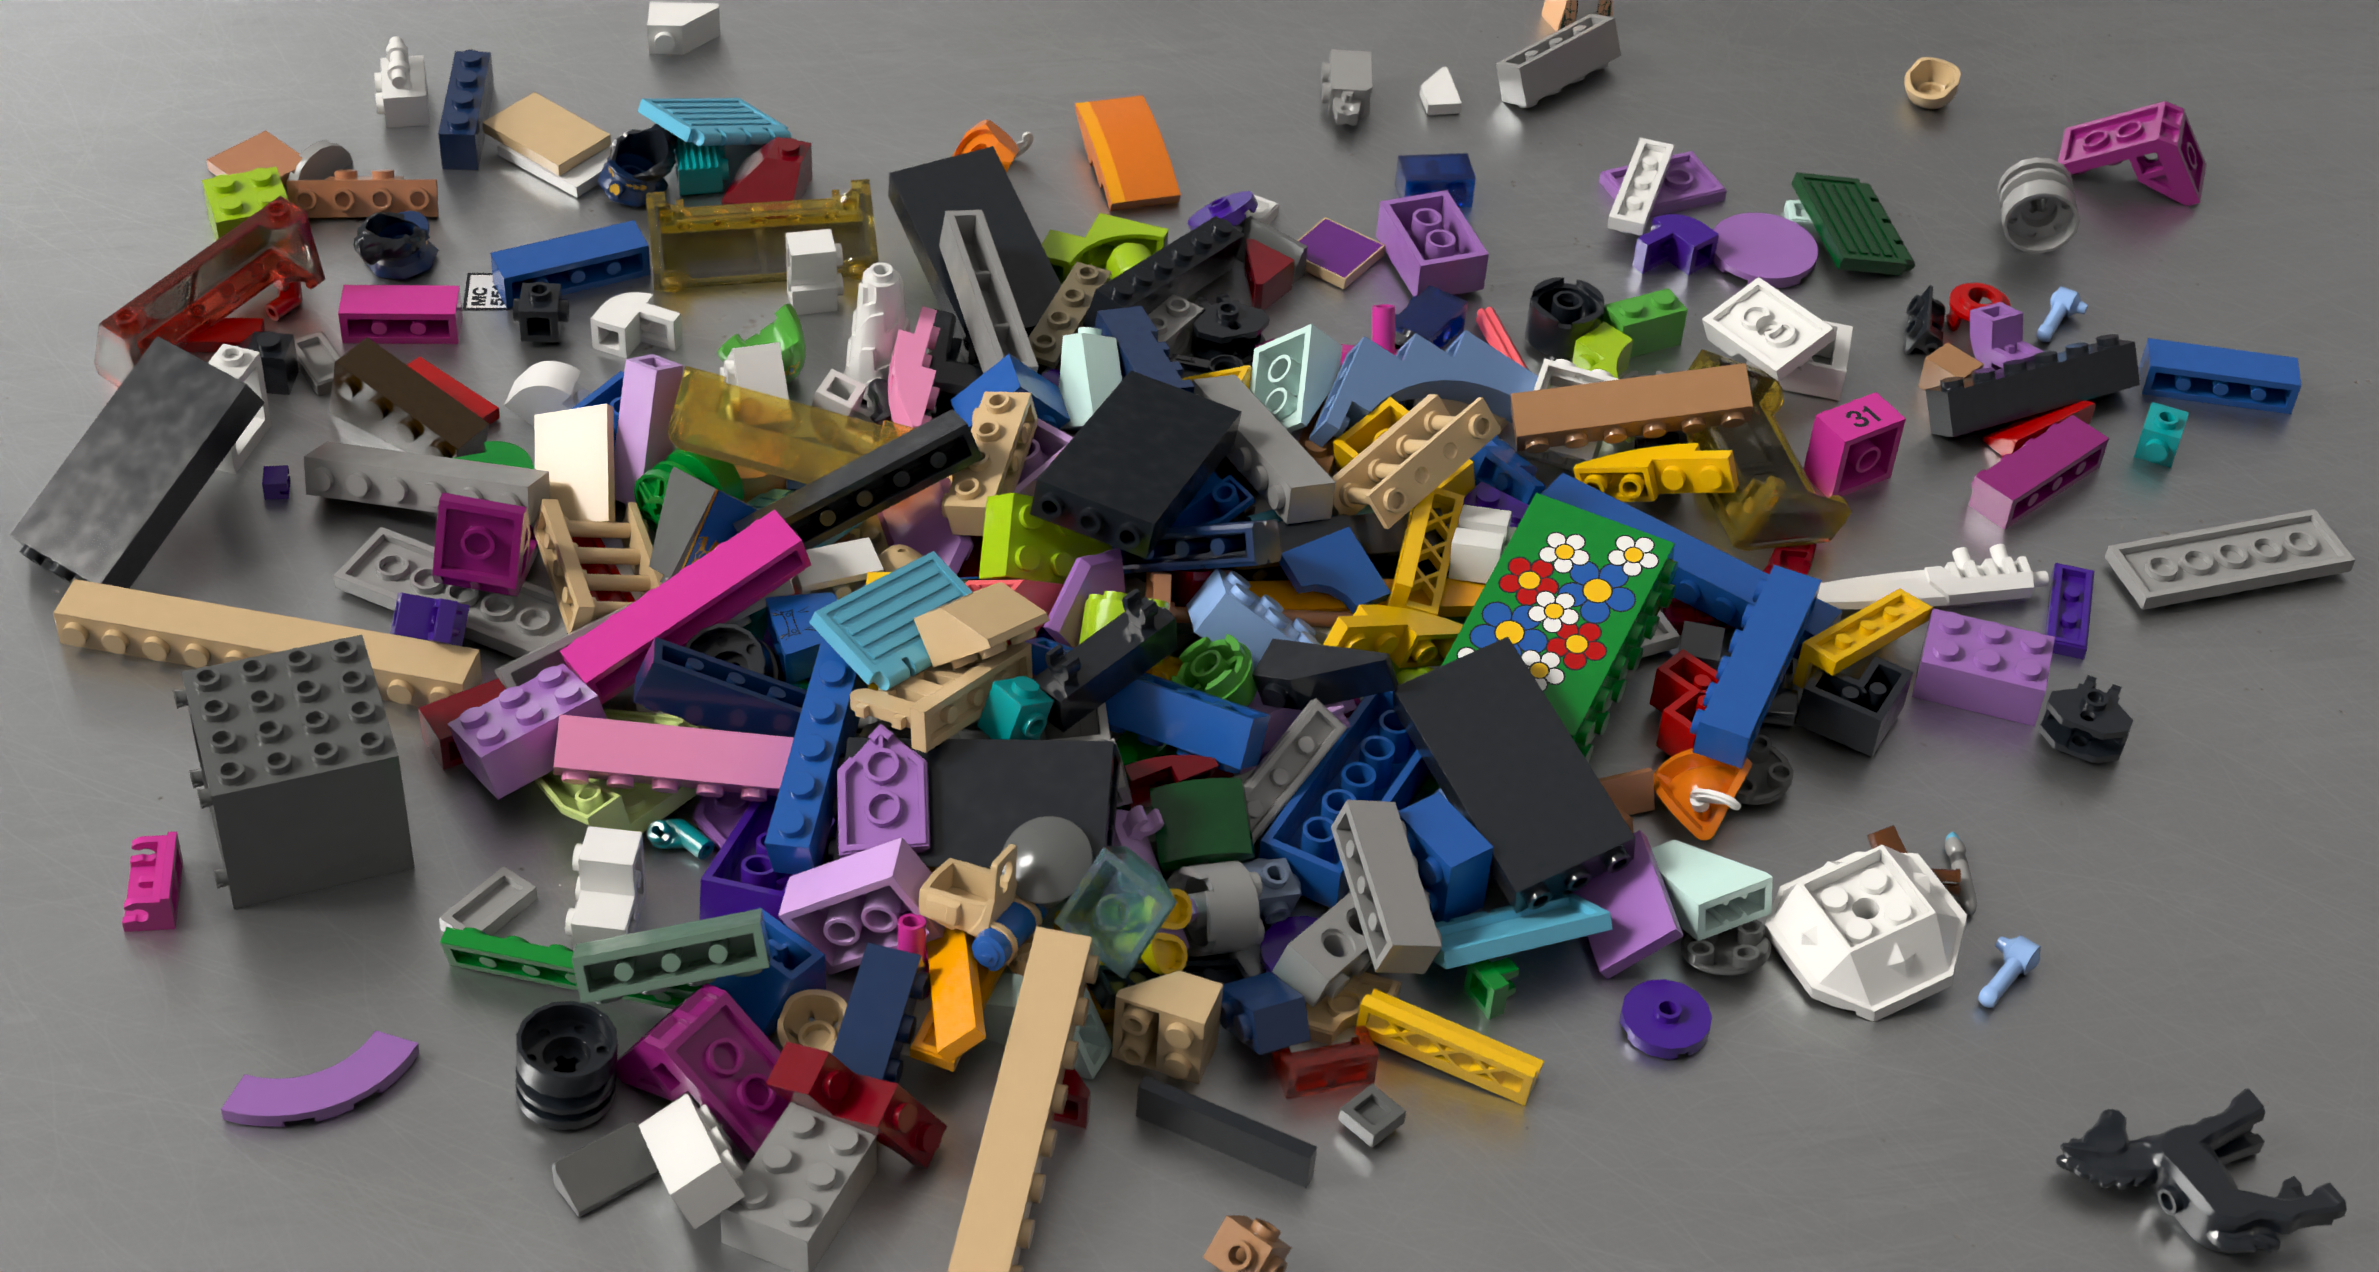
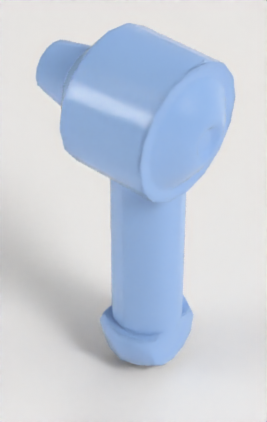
M2060 286L2052 294L2050 299L2051 311L2043 324L2040 325L2036 337L2041 342L2051 341L2052 335L2064 316L2068 318L2076 313H2086L2088 304L2081 301L2079 292Z
M2022 935L2012 939L2000 936L1995 947L2003 953L2004 965L1989 984L1981 990L1978 996L1979 1002L1984 1007L1994 1008L1998 1000L2020 973L2026 975L2030 970L2036 968L2040 961L2041 946Z

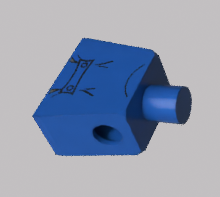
M826 592L765 598L767 629L786 683L790 684L811 677L822 636L809 622L815 611L837 600L835 594Z

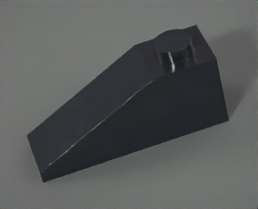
M1274 638L1252 674L1263 705L1303 710L1314 699H1317L1323 705L1394 691L1398 686L1388 653Z

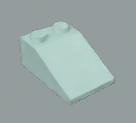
M1310 324L1254 348L1249 390L1289 433L1303 428L1312 419L1334 384L1341 366L1342 345L1313 324Z

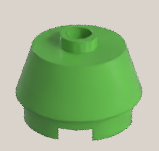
M1226 634L1225 639L1212 642L1206 636L1190 645L1179 657L1183 664L1177 676L1172 675V682L1245 707L1252 702L1257 693V687L1252 676L1255 669L1251 652L1246 645L1238 642L1235 637Z

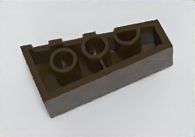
M368 337L335 361L330 414L410 453L455 458L482 453L485 450L484 442H487L490 425L488 422Z

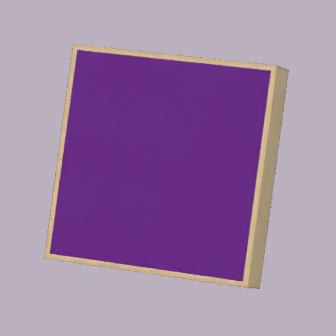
M1326 217L1297 240L1308 246L1305 272L1341 289L1347 288L1383 257L1385 252L1384 244Z

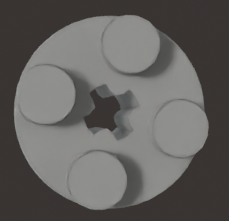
M1238 861L1187 866L1179 870L1178 873L1183 874L1182 880L1173 882L1172 889L1185 891L1189 898L1194 899L1199 912L1198 917L1183 928L1190 946L1187 949V954L1192 957L1245 951L1250 949L1253 944L1263 941L1264 925L1260 919L1258 901L1262 895L1263 888L1261 878L1257 872H1249Z

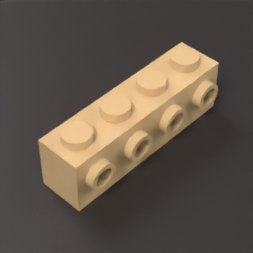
M985 391L979 408L974 409L971 433L983 459L952 474V484L949 493L943 495L942 514L944 518H948L952 535L983 536L987 496L1014 493L1038 424L1031 393Z

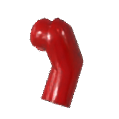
M285 272L274 281V287L278 288L277 294L279 296L265 305L266 314L274 321L279 320L303 301L301 282L292 273Z

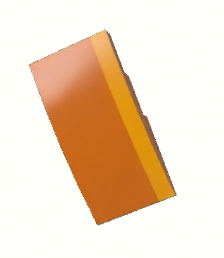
M1143 95L1075 103V111L1089 164L1095 168L1100 189L1104 188L1110 211L1179 203L1181 193L1172 163L1157 123Z

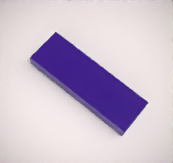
M2060 563L2054 564L2045 635L2055 637L2052 653L2084 660L2088 646L2095 571Z

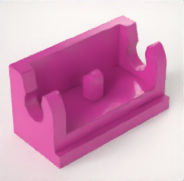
M177 831L168 832L167 835L138 837L132 841L133 850L151 849L155 853L149 855L139 854L130 858L131 869L127 900L124 902L123 930L124 932L176 929L183 869V858Z

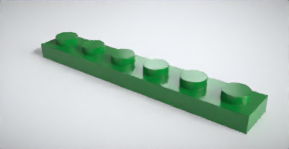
M446 927L440 940L441 947L451 966L578 990L572 962L574 952L563 945L552 944L547 947L532 944L517 936L501 938L487 935L483 931L471 927L464 928L463 930ZM687 983L672 986L658 994L643 995L641 992L625 995L621 999L674 1009L703 985L690 986Z

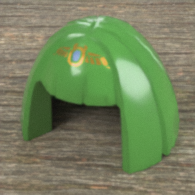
M791 304L783 305L775 312L777 316L775 321L762 329L760 335L756 333L745 341L739 334L733 335L719 348L716 354L724 363L732 348L780 342L786 384H789L799 376L806 359L804 333L794 307Z

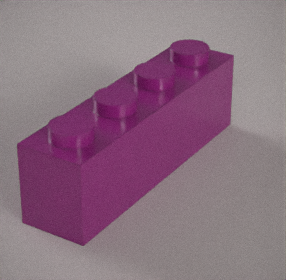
M2071 415L2061 423L2051 425L2045 433L2036 439H2029L2022 448L2011 455H2004L1994 466L1978 472L1971 483L1973 491L1968 506L2006 530L2100 468L2109 438L2079 418Z

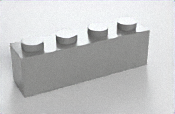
M1589 14L1497 62L1496 69L1502 102L1516 104L1519 108H1529L1535 106L1539 99L1547 95L1559 93L1561 88L1567 84L1583 80L1586 74L1607 67L1608 62L1621 56L1615 18Z
M1346 800L1332 824L1331 830L1375 972L1425 974L1441 950L1442 937L1440 931L1435 926L1430 911L1429 896L1424 892L1418 874V863L1412 855L1406 837V826L1400 819L1396 803Z

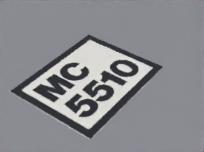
M467 273L462 310L512 311V307L506 308L493 283L492 273Z

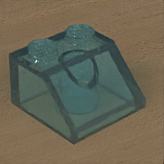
M1127 846L1103 847L1054 923L1065 932L1092 937L1093 955L1100 956V961L1123 979L1127 978L1177 902L1161 873Z

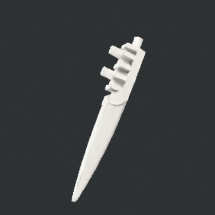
M2004 544L1992 546L1990 548L1992 558L1985 559L1982 565H1976L1974 560H1971L1968 549L1960 547L1952 552L1955 562H1947L1944 568L1933 566L1925 567L1924 570L1824 582L1820 585L1817 598L1838 609H1863L1901 588L1932 607L1947 609L2026 601L2031 598L2034 587L2048 586L2049 576L2047 571H2031L2026 556L2018 557L2013 562L2012 557L2008 556Z

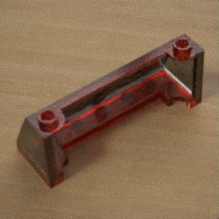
M279 196L100 322L94 359L97 373L119 388L157 336L182 349L188 345L187 341L213 327L271 284L285 292L290 288L289 283L305 282L306 287L311 290L323 282L325 276L306 211Z

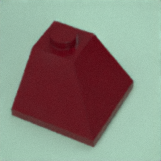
M776 137L743 160L721 201V207L791 220L812 180V143L798 141L794 138Z

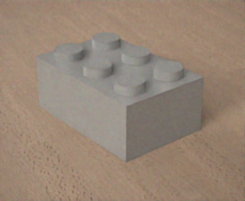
M790 1102L744 1170V1174L738 1179L745 1197L720 1213L722 1243L793 1272H813L877 1172V1136Z

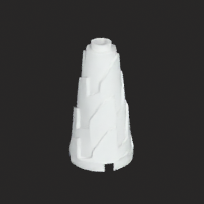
M883 262L875 263L863 272L862 283H859L857 309L853 312L852 335L848 339L846 369L843 372L844 375L867 385L863 399L867 400V408L870 409L874 408L867 395L869 383L877 378L888 381L889 367L898 331L900 329L911 333L910 321L906 315L903 280L899 272L892 268L891 265Z

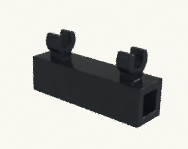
M1136 588L1123 597L1122 604L1125 612L1064 655L1061 644L1045 654V661L1048 667L1032 678L1038 683L1039 688L1054 700L1047 721L1063 733L1178 649L1176 618L1168 609L1159 607L1153 599L1149 600L1146 597L1141 599L1139 589Z

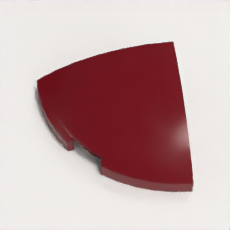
M1168 755L1125 765L1124 769L1133 803L1123 805V810L1130 811L1138 805L1143 806V808L1152 806L1150 788L1182 781L1211 778L1219 766L1216 759L1198 755Z

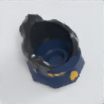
M654 124L651 128L644 130H629L624 132L619 138L614 139L610 156L607 158V162L604 163L597 180L611 201L633 207L662 201L669 185L664 177L672 171L676 163V153L673 150L678 147L677 136L660 125Z
M415 211L400 213L376 212L370 215L357 228V236L354 238L353 243L356 253L378 278L407 279L429 270L439 251L428 240L430 238L428 235L430 225L427 218L420 212Z

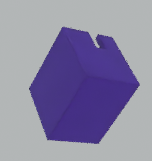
M288 465L263 467L262 488L264 500L289 499L291 479L288 476Z

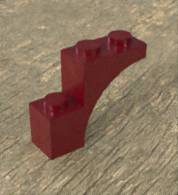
M786 1042L766 1082L768 1087L789 1104L790 1102L874 1134L877 1136L879 1143L918 1167L928 1169L947 1128L945 1123L899 1084L856 1074L829 1051Z

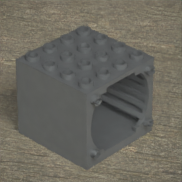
M363 635L181 672L184 688L173 690L177 709L188 706L200 769L189 770L193 789L204 786V789H197L201 809L209 807L224 867L213 870L217 889L225 886L229 887L234 909L415 868L399 755Z

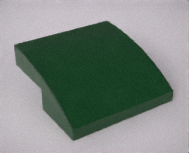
M1242 778L1196 779L1149 789L1152 810L1155 808L1159 809L1164 822L1163 827L1155 833L1159 864L1164 872L1205 861L1212 864L1228 861L1241 862L1255 858L1245 786Z

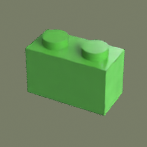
M1667 288L1605 304L1602 323L1606 322L1633 339L1630 358L1681 345L1688 309Z

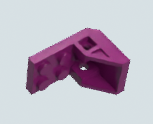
M2163 101L2065 128L2058 162L2063 164L2071 174L2081 175L2091 169L2105 165L2115 166L2129 159L2138 182L2185 206L2200 203L2207 164L2184 108ZM2154 152L2158 155L2156 159L2145 157V155Z
M442 493L438 504L432 570L434 582L518 597L539 551L533 532L534 527L529 525L527 507Z
M705 983L672 1009L617 1059L616 1076L621 1082L671 1101H675L688 1091L701 1106L706 1104L717 1119L721 1129L750 1161L789 1105L785 1099L766 1085L781 1052L726 991L708 983Z

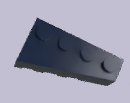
M1142 306L1097 311L1095 327L1092 328L1101 329V336L1116 338L1122 380L1132 370L1194 393L1195 386L1190 379L1182 380L1180 377L1183 375V368L1178 361L1170 362V348L1165 341L1158 342V330Z

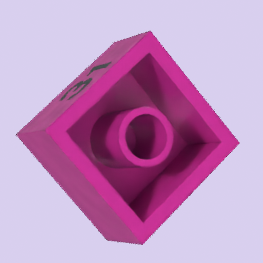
M1877 392L1817 414L1813 423L1802 474L1830 501L1891 478L1906 418Z

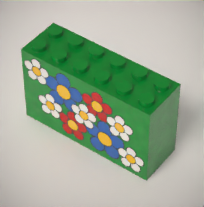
M1536 492L1441 666L1508 636L1589 763L1594 749V745L1591 743L1595 735L1602 736L1605 732L1611 714L1608 710L1612 702L1618 704L1621 701L1627 685L1625 677L1628 671L1635 672L1638 668L1644 650L1641 646L1645 638L1649 640L1653 638L1659 624L1660 617L1657 615L1661 607L1667 609L1673 599L1676 586L1671 583L1678 568V562L1673 560L1675 543Z

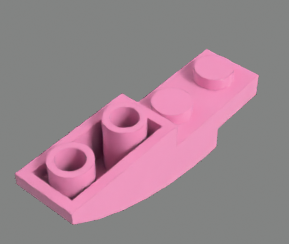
M924 306L921 308L915 333L899 329L889 367L888 400L892 421L898 437L931 421V416L924 415L925 410L934 411L940 388L932 386L937 371L929 368L932 355L925 354L926 348L935 349L940 328L933 326L937 310Z

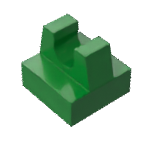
M1509 957L1490 962L1487 959L1468 964L1463 990L1489 1020L1504 1014L1507 998L1516 991V986L1510 979L1518 976L1520 969Z

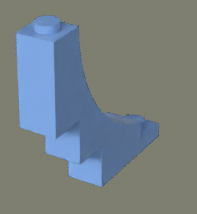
M1467 330L1447 348L1446 352L1415 333L1397 351L1396 356L1364 336L1347 353L1309 440L1323 447L1333 436L1336 438L1340 437L1347 427L1351 428L1389 397H1392L1397 402L1409 399L1425 398L1429 394H1437L1442 399L1460 401L1471 404L1478 397H1483L1493 414L1505 418L1506 421L1512 424L1511 393L1534 391L1538 376Z

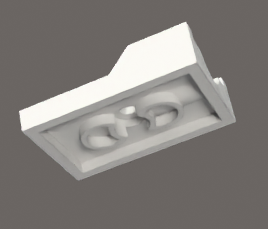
M1759 277L1702 319L1707 340L1731 357L1736 354L1742 355L1778 382L1796 368L1802 371V367L1807 361L1813 362V355L1836 339L1833 327Z

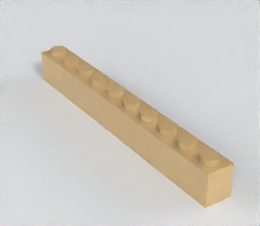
M77 579L73 580L53 612L61 644L195 668L363 635L381 699L400 704L422 707L481 685L483 681L479 649Z

